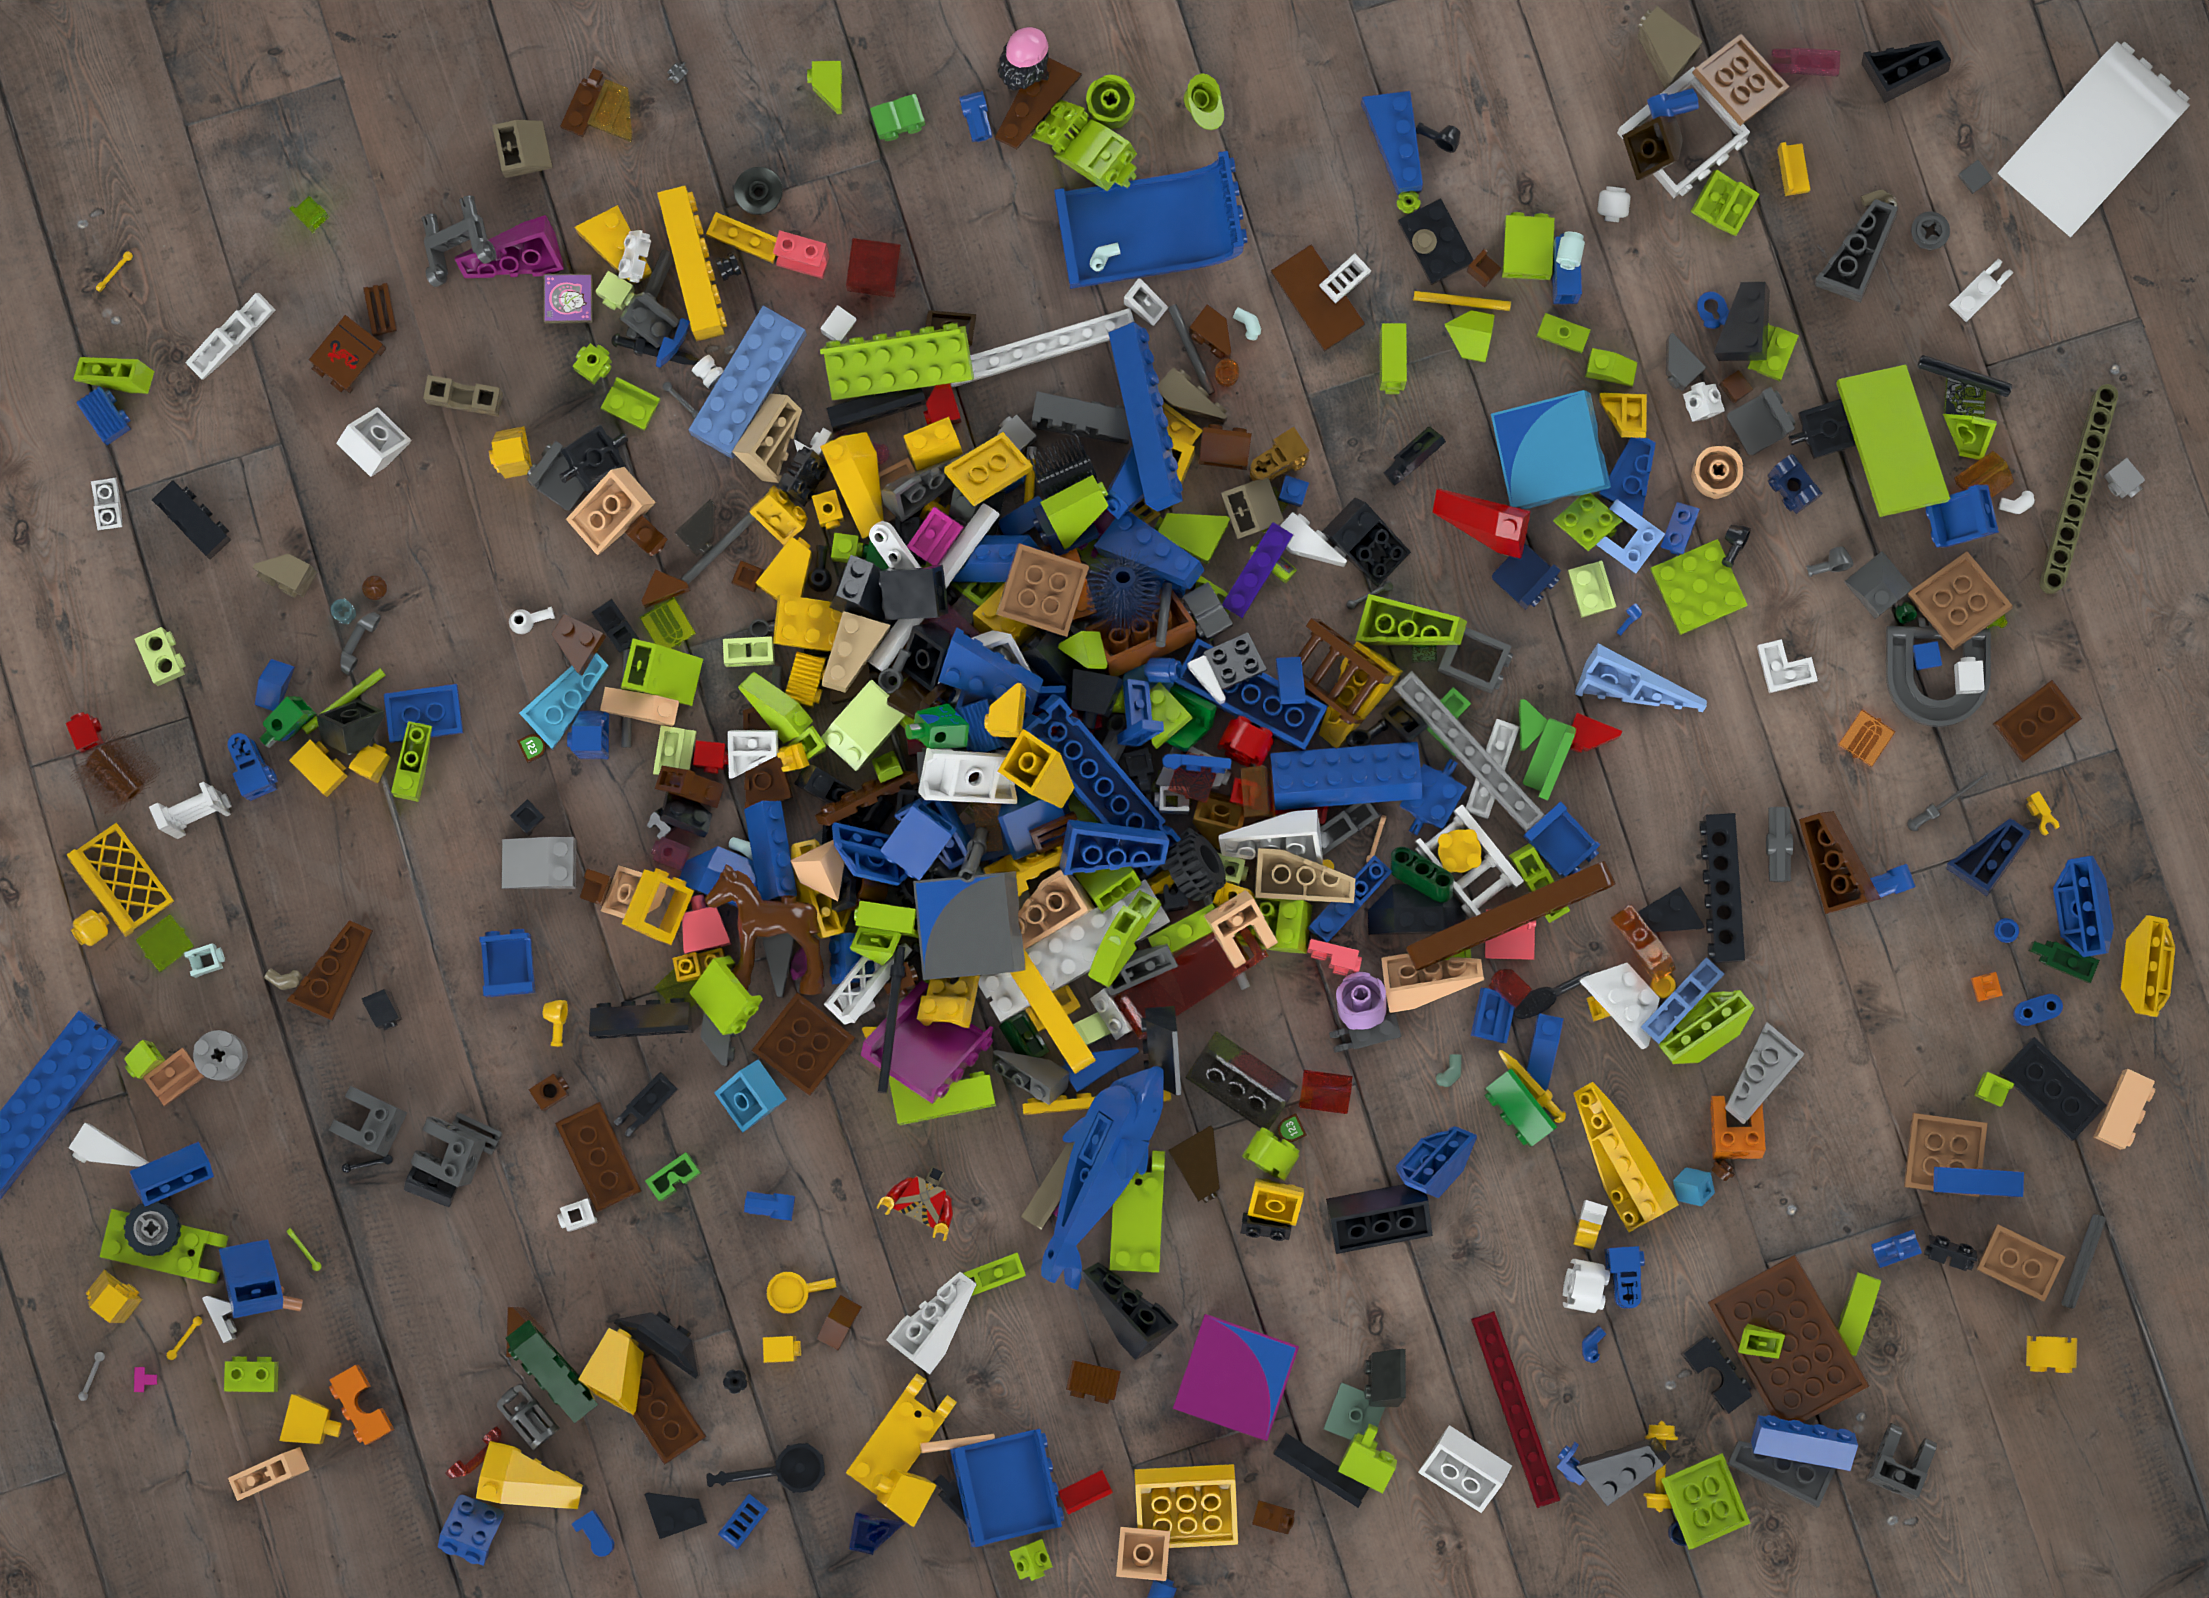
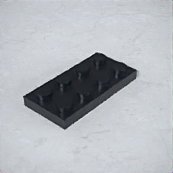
M2032 1037L1999 1072L2007 1081L2014 1083V1087L2070 1141H2074L2107 1106L2035 1037Z

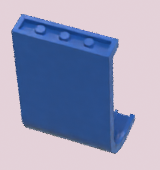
M1228 151L1218 152V159L1208 166L1183 173L1129 181L1131 185L1128 188L1114 183L1108 192L1100 186L1064 191V188L1055 189V200L1070 289L1198 269L1220 264L1241 255L1244 244L1248 242L1246 229H1241L1240 220L1244 218L1242 205H1237L1236 196H1240L1238 182H1233L1232 172H1236L1234 158H1229ZM1118 242L1120 254L1109 257L1103 270L1094 271L1090 267V259L1095 249Z

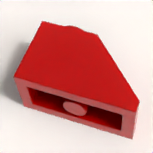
M950 383L935 385L926 402L927 410L923 411L927 425L949 417L952 425L961 423L960 413Z
M1576 713L1571 726L1577 729L1569 749L1578 753H1582V750L1587 752L1618 739L1622 734V730Z

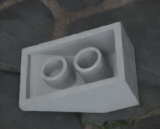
M574 837L502 839V889H576L577 840Z

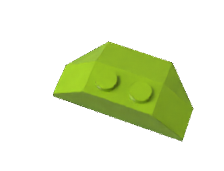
M1741 990L1708 993L1659 1043V1047L1673 1064L1699 1063L1738 1037L1755 1008Z

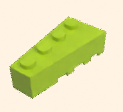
M1368 594L1355 641L1363 645H1461L1467 621L1457 616Z

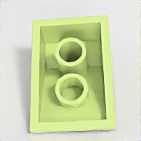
M873 680L866 684L821 737L855 771L871 760L905 717L903 713L887 705L889 695Z

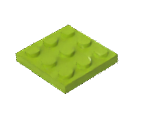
M1718 539L1650 568L1679 635L1748 606L1732 569L1722 564L1725 554Z
M1723 1453L1661 1479L1689 1550L1750 1524Z

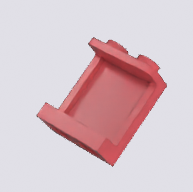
M779 230L773 250L774 255L778 256L776 266L823 279L830 257L827 244Z

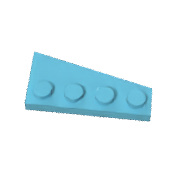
M596 652L582 676L571 666L519 713L552 750L609 668L608 664Z

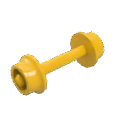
M1662 1420L1658 1425H1649L1648 1434L1645 1436V1439L1656 1437L1665 1450L1666 1440H1678V1437L1675 1435V1426L1665 1425ZM1666 1464L1656 1471L1655 1493H1643L1647 1500V1508H1656L1659 1513L1663 1509H1673L1661 1480L1666 1476Z

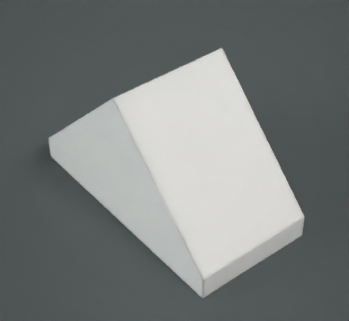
M1139 278L1124 296V305L1131 308L1133 312L1152 326L1157 323L1168 308Z

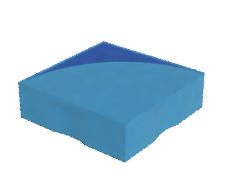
M1582 390L1491 414L1510 506L1528 509L1551 503L1563 497L1580 496L1611 488L1605 457L1598 441V425L1591 393Z

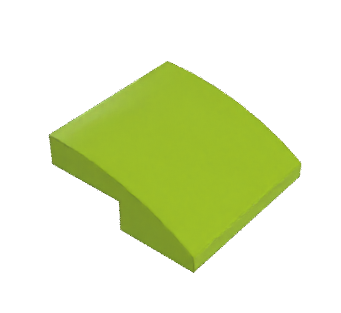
M1713 170L1690 212L1717 228L1737 236L1760 194L1742 182H1735L1719 170Z

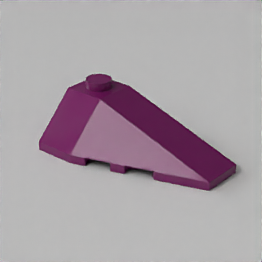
M546 215L525 221L489 239L488 241L495 248L496 259L487 264L482 263L478 259L476 252L473 253L472 248L455 256V261L464 278H493L495 275L510 274V277H518V274L544 276V274H550L564 268L556 234Z

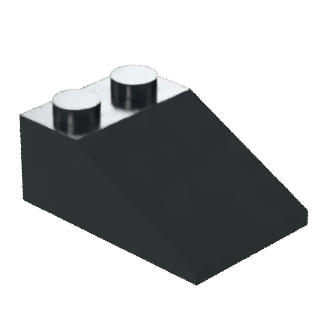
M850 555L841 573L829 608L890 625V630L898 621V619L885 620V614L882 611L883 597L882 589L879 586V571H882V569L871 562Z

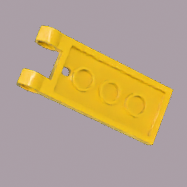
M918 1373L913 1377L846 1471L849 1476L877 1496L880 1490L873 1487L874 1478L878 1474L888 1477L893 1469L908 1472L921 1454L920 1443H927L931 1440L957 1403L947 1395L937 1410L933 1412L917 1401L915 1397L927 1381ZM917 1410L922 1413V1416L919 1418L915 1416Z

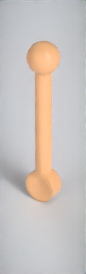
M1385 815L1381 816L1371 852L1366 857V862L1375 855L1387 817Z

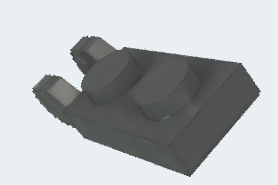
M1395 1013L1384 1016L1381 1024H1377L1369 1029L1352 1030L1347 1027L1329 1033L1330 1038H1338L1345 1034L1350 1035L1351 1043L1336 1045V1047H1333L1334 1053L1352 1048L1356 1050L1402 1037Z

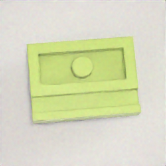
M1602 560L1567 571L1581 618L1616 608Z
M661 725L653 774L659 775L662 765L691 771L697 731Z

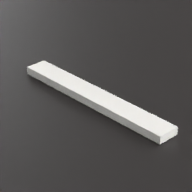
M1131 308L970 355L974 379L950 383L951 387L953 388L1110 341L1109 332L1135 322Z
M984 503L938 564L943 565L946 588L999 516L997 511ZM924 618L898 619L868 662L880 671L888 669L899 654L900 648H903L909 640L912 626L920 625Z

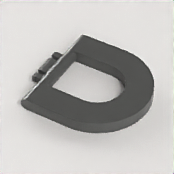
M1918 618V627L1887 626V688L1892 701L1906 717L1925 726L1946 727L1965 720L1981 706L1988 693L1991 677L1990 628L1983 629L1963 643V658L1975 657L1976 661H1983L1984 691L1981 693L1955 694L1946 700H1934L1923 695L1914 682L1912 646L1914 645V639L1943 638L1929 621L1928 626H1925V618Z

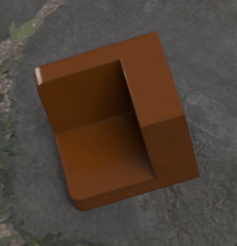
M1485 248L1467 269V273L1484 288L1501 270V267L1487 256L1488 251Z
M587 869L584 875L586 880L580 898L603 906L613 878Z

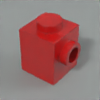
M81 712L70 717L71 721L65 723L76 750L81 753L104 743L100 731H103L97 717L93 718L92 715Z
M696 740L693 765L696 768H704L703 772L718 774V770L725 769V764L729 765L728 750L725 743Z

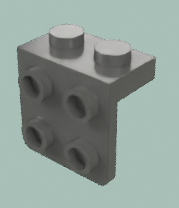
M1771 387L1765 389L1758 397L1734 409L1727 415L1728 422L1748 455L1760 452L1792 434L1795 430L1794 425L1796 423L1789 411L1785 412L1781 405L1783 404L1781 395L1778 391H1773Z
M555 441L553 445L548 444L541 454L543 458L539 464L535 463L529 469L527 481L563 509L570 511L585 490L576 477H573L566 483L561 481L563 478H560L559 474L570 467L560 451L564 446Z

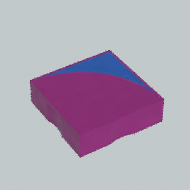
M1204 1314L1173 1409L1267 1441L1299 1346Z

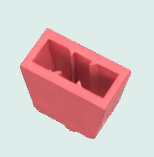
M704 895L691 897L692 911L686 912L682 919L684 953L702 952L732 945L718 908H707Z

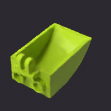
M1087 119L1088 122L1081 131L1078 130V135L1072 133L1075 138L1074 140L1069 139L1071 143L1065 151L1054 155L1055 158L1107 192L1114 183L1128 188L1131 185L1128 179L1130 178L1134 181L1137 177L1134 173L1137 167L1131 163L1137 153L1131 143L1108 127L1092 119Z

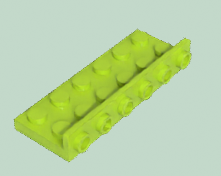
M957 323L943 325V329L934 330V326L920 328L919 333L911 334L910 330L896 332V336L887 337V333L873 335L872 340L864 341L863 337H855L849 339V343L841 344L840 340L826 342V346L820 349V354H824L832 400L973 380L974 374L966 327H958Z

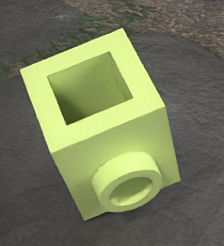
M610 271L606 273L596 289L597 295L604 299L602 303L613 310L619 308L623 311L633 296L636 295L634 294L635 288L632 284L619 279L618 276Z

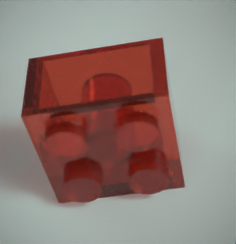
M852 238L846 280L847 291L895 298L902 254L901 244Z

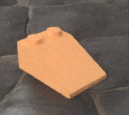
M625 467L610 470L566 520L591 549L599 555L623 535L640 515L644 516L656 502Z

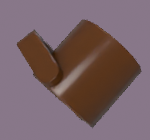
M856 876V905L848 908V910H855L859 906L860 901L882 904L888 893V883Z

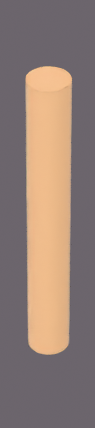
M988 1434L920 1443L921 1453L950 1450L995 1439V1435Z

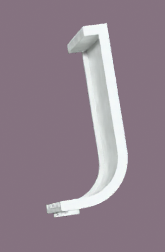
M2116 42L2099 59L1998 172L2004 180L2069 237H2072L2190 106L2187 103L2190 98L2179 89L2177 92L2169 87L2171 82L2161 73L2157 77L2151 71L2153 66L2143 57L2138 60L2132 54L2135 50L2126 42L2122 44Z

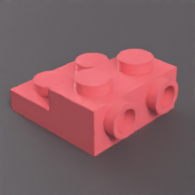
M1313 939L1310 940L1307 952L1312 953L1311 958L1325 961L1327 957L1330 958L1328 968L1333 969L1332 973L1347 976L1348 972H1359L1362 957H1358L1359 950Z

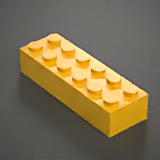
M686 186L657 192L696 342L725 335L723 327H727V322L722 307L718 308L717 304L721 303L716 284L712 285L711 281L716 279L711 262H706L705 259L710 256L705 239H700V235L704 234L699 215H694V212L698 211L693 192H688Z

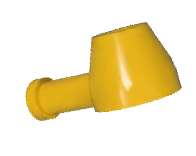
M565 1000L548 1002L543 1007V1018L553 1023V1035L550 1046H563V1025L568 1014V1004Z

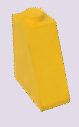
M791 537L757 580V586L776 601L780 594L803 597L812 559V552L809 550L811 546L800 537L798 540Z

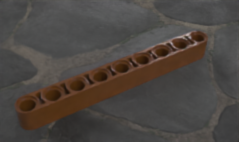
M1602 861L1407 946L1406 950L1415 970L1419 971L1602 892L1616 883L1606 861Z

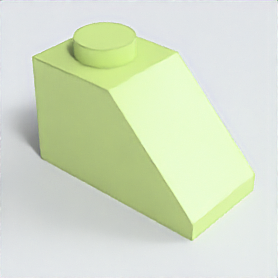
M1099 1012L1073 1024L1087 1046L1111 1034Z

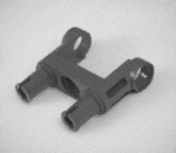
M469 195L459 199L464 218L462 221L444 230H439L436 214H427L421 218L426 234L424 245L429 262V267L426 268V277L434 287L445 284L447 281L448 270L443 252L470 240L473 253L476 252L478 259L484 264L496 259L495 248L486 236L483 218L477 213L474 196Z

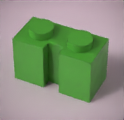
M685 1152L649 1177L645 1182L658 1201L662 1202L678 1191L674 1185L680 1181L686 1185L701 1175L702 1172L691 1156Z

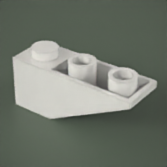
M1292 512L1280 525L1285 530L1294 534L1286 547L1290 554L1341 567L1346 565V554L1337 546L1332 548L1326 542L1328 538L1319 530L1313 531L1308 526L1310 522L1300 513L1296 515Z

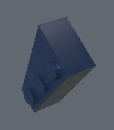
M2010 818L1979 842L1970 846L1958 857L1948 862L1946 869L1985 896H1988L2028 841L2031 832Z

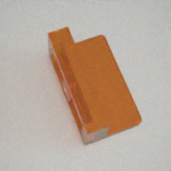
M1994 451L1954 477L1956 485L1963 491L1968 490V487L1974 485H1988L1991 498L2014 482L2007 462Z
M1266 766L1241 768L1244 817L1267 816L1274 818L1275 807L1271 769Z

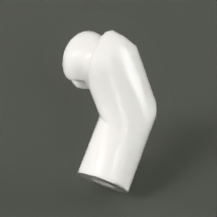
M2024 491L2014 501L2001 497L1998 509L2021 514L2033 506L2035 502L2034 494L2030 491Z

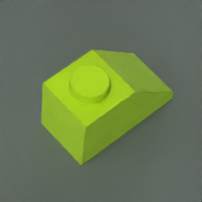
M812 61V69H807V82L812 83L813 91L837 114H842L841 61Z
M1592 348L1589 354L1585 377L1633 387L1638 362L1618 353Z
M146 1040L140 1041L124 1058L127 1063L125 1068L133 1078L137 1076L138 1079L142 1080L145 1075L165 1061L153 1042Z

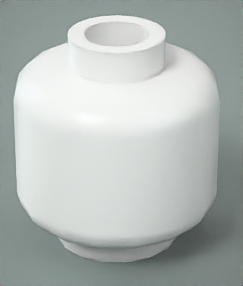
M1607 186L1606 190L1600 192L1597 211L1600 215L1605 216V221L1619 222V218L1628 216L1631 196L1625 192L1626 188Z

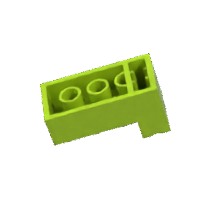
M984 1071L969 1074V1079H960L957 1083L953 1082L947 1094L943 1098L939 1097L933 1104L890 1076L889 1082L897 1123L905 1125L996 1106L990 1075H985Z

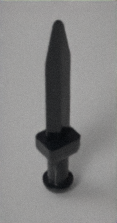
M617 333L611 339L614 347L617 348L618 345L633 349L634 354L641 357L643 354L657 357L660 347L656 348L651 343L646 342V339L643 337L633 340L622 337L620 333ZM677 351L669 361L684 365H696L700 360L688 353Z

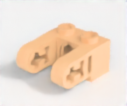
M1246 890L1204 915L1235 969L1246 963L1233 937H1235V933L1250 924L1253 926L1266 949L1278 943L1254 898Z

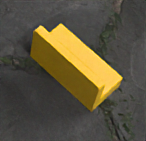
M1786 142L1780 143L1777 150L1785 196L1810 192L1803 144L1787 146Z

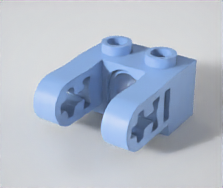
M1616 499L1610 510L1635 527L1637 532L1624 549L1606 536L1596 545L1636 574L1665 533Z

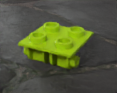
M1060 100L1051 108V113L1048 117L1038 124L1035 133L1031 137L1052 145V149L1060 153L1065 151L1071 143L1069 139L1074 140L1075 138L1068 130L1070 129L1078 135V130L1081 131L1088 122L1087 118L1089 115L1084 111L1083 107Z
M1591 493L1581 495L1553 520L1554 523L1587 551H1590L1605 536L1613 537L1617 532L1615 527L1623 521Z

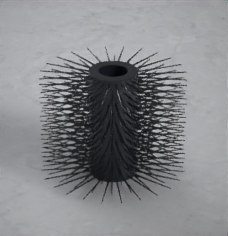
M1076 433L1075 437L1080 451L1072 436L1070 438L1077 456H1075L1074 450H1072L1073 448L1066 438L1067 446H1069L1068 448L1074 459L1073 461L1067 447H1065L1061 440L1069 463L1066 461L1059 444L1057 443L1061 458H1059L1052 444L1058 464H1056L1055 458L1048 446L1047 448L1055 469H1053L1044 448L1042 450L1049 469H1047L1040 451H1037L1046 471L1045 473L1033 452L1041 473L1039 475L1033 460L1028 454L1036 474L1037 483L1045 499L1091 475L1094 476L1097 484L1099 483L1091 460L1084 451L1083 445Z

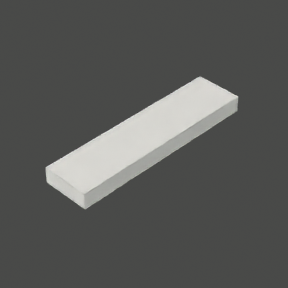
M1496 719L1486 751L1505 771L1520 726ZM1477 778L1470 793L1466 810L1473 815L1488 819L1495 798Z

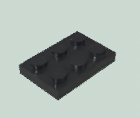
M1441 198L1398 220L1401 230L1431 285L1468 267L1474 259ZM1422 229L1432 231L1437 239L1434 250L1427 254L1417 252L1412 245L1414 234Z

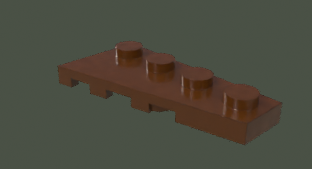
M754 707L743 710V730H772ZM775 756L745 772V808L760 801L782 802L793 798L787 773L783 772L781 768L783 767L781 758Z
M349 920L330 944L328 950L315 963L316 965L305 976L299 987L290 995L287 1001L333 1021L373 930Z

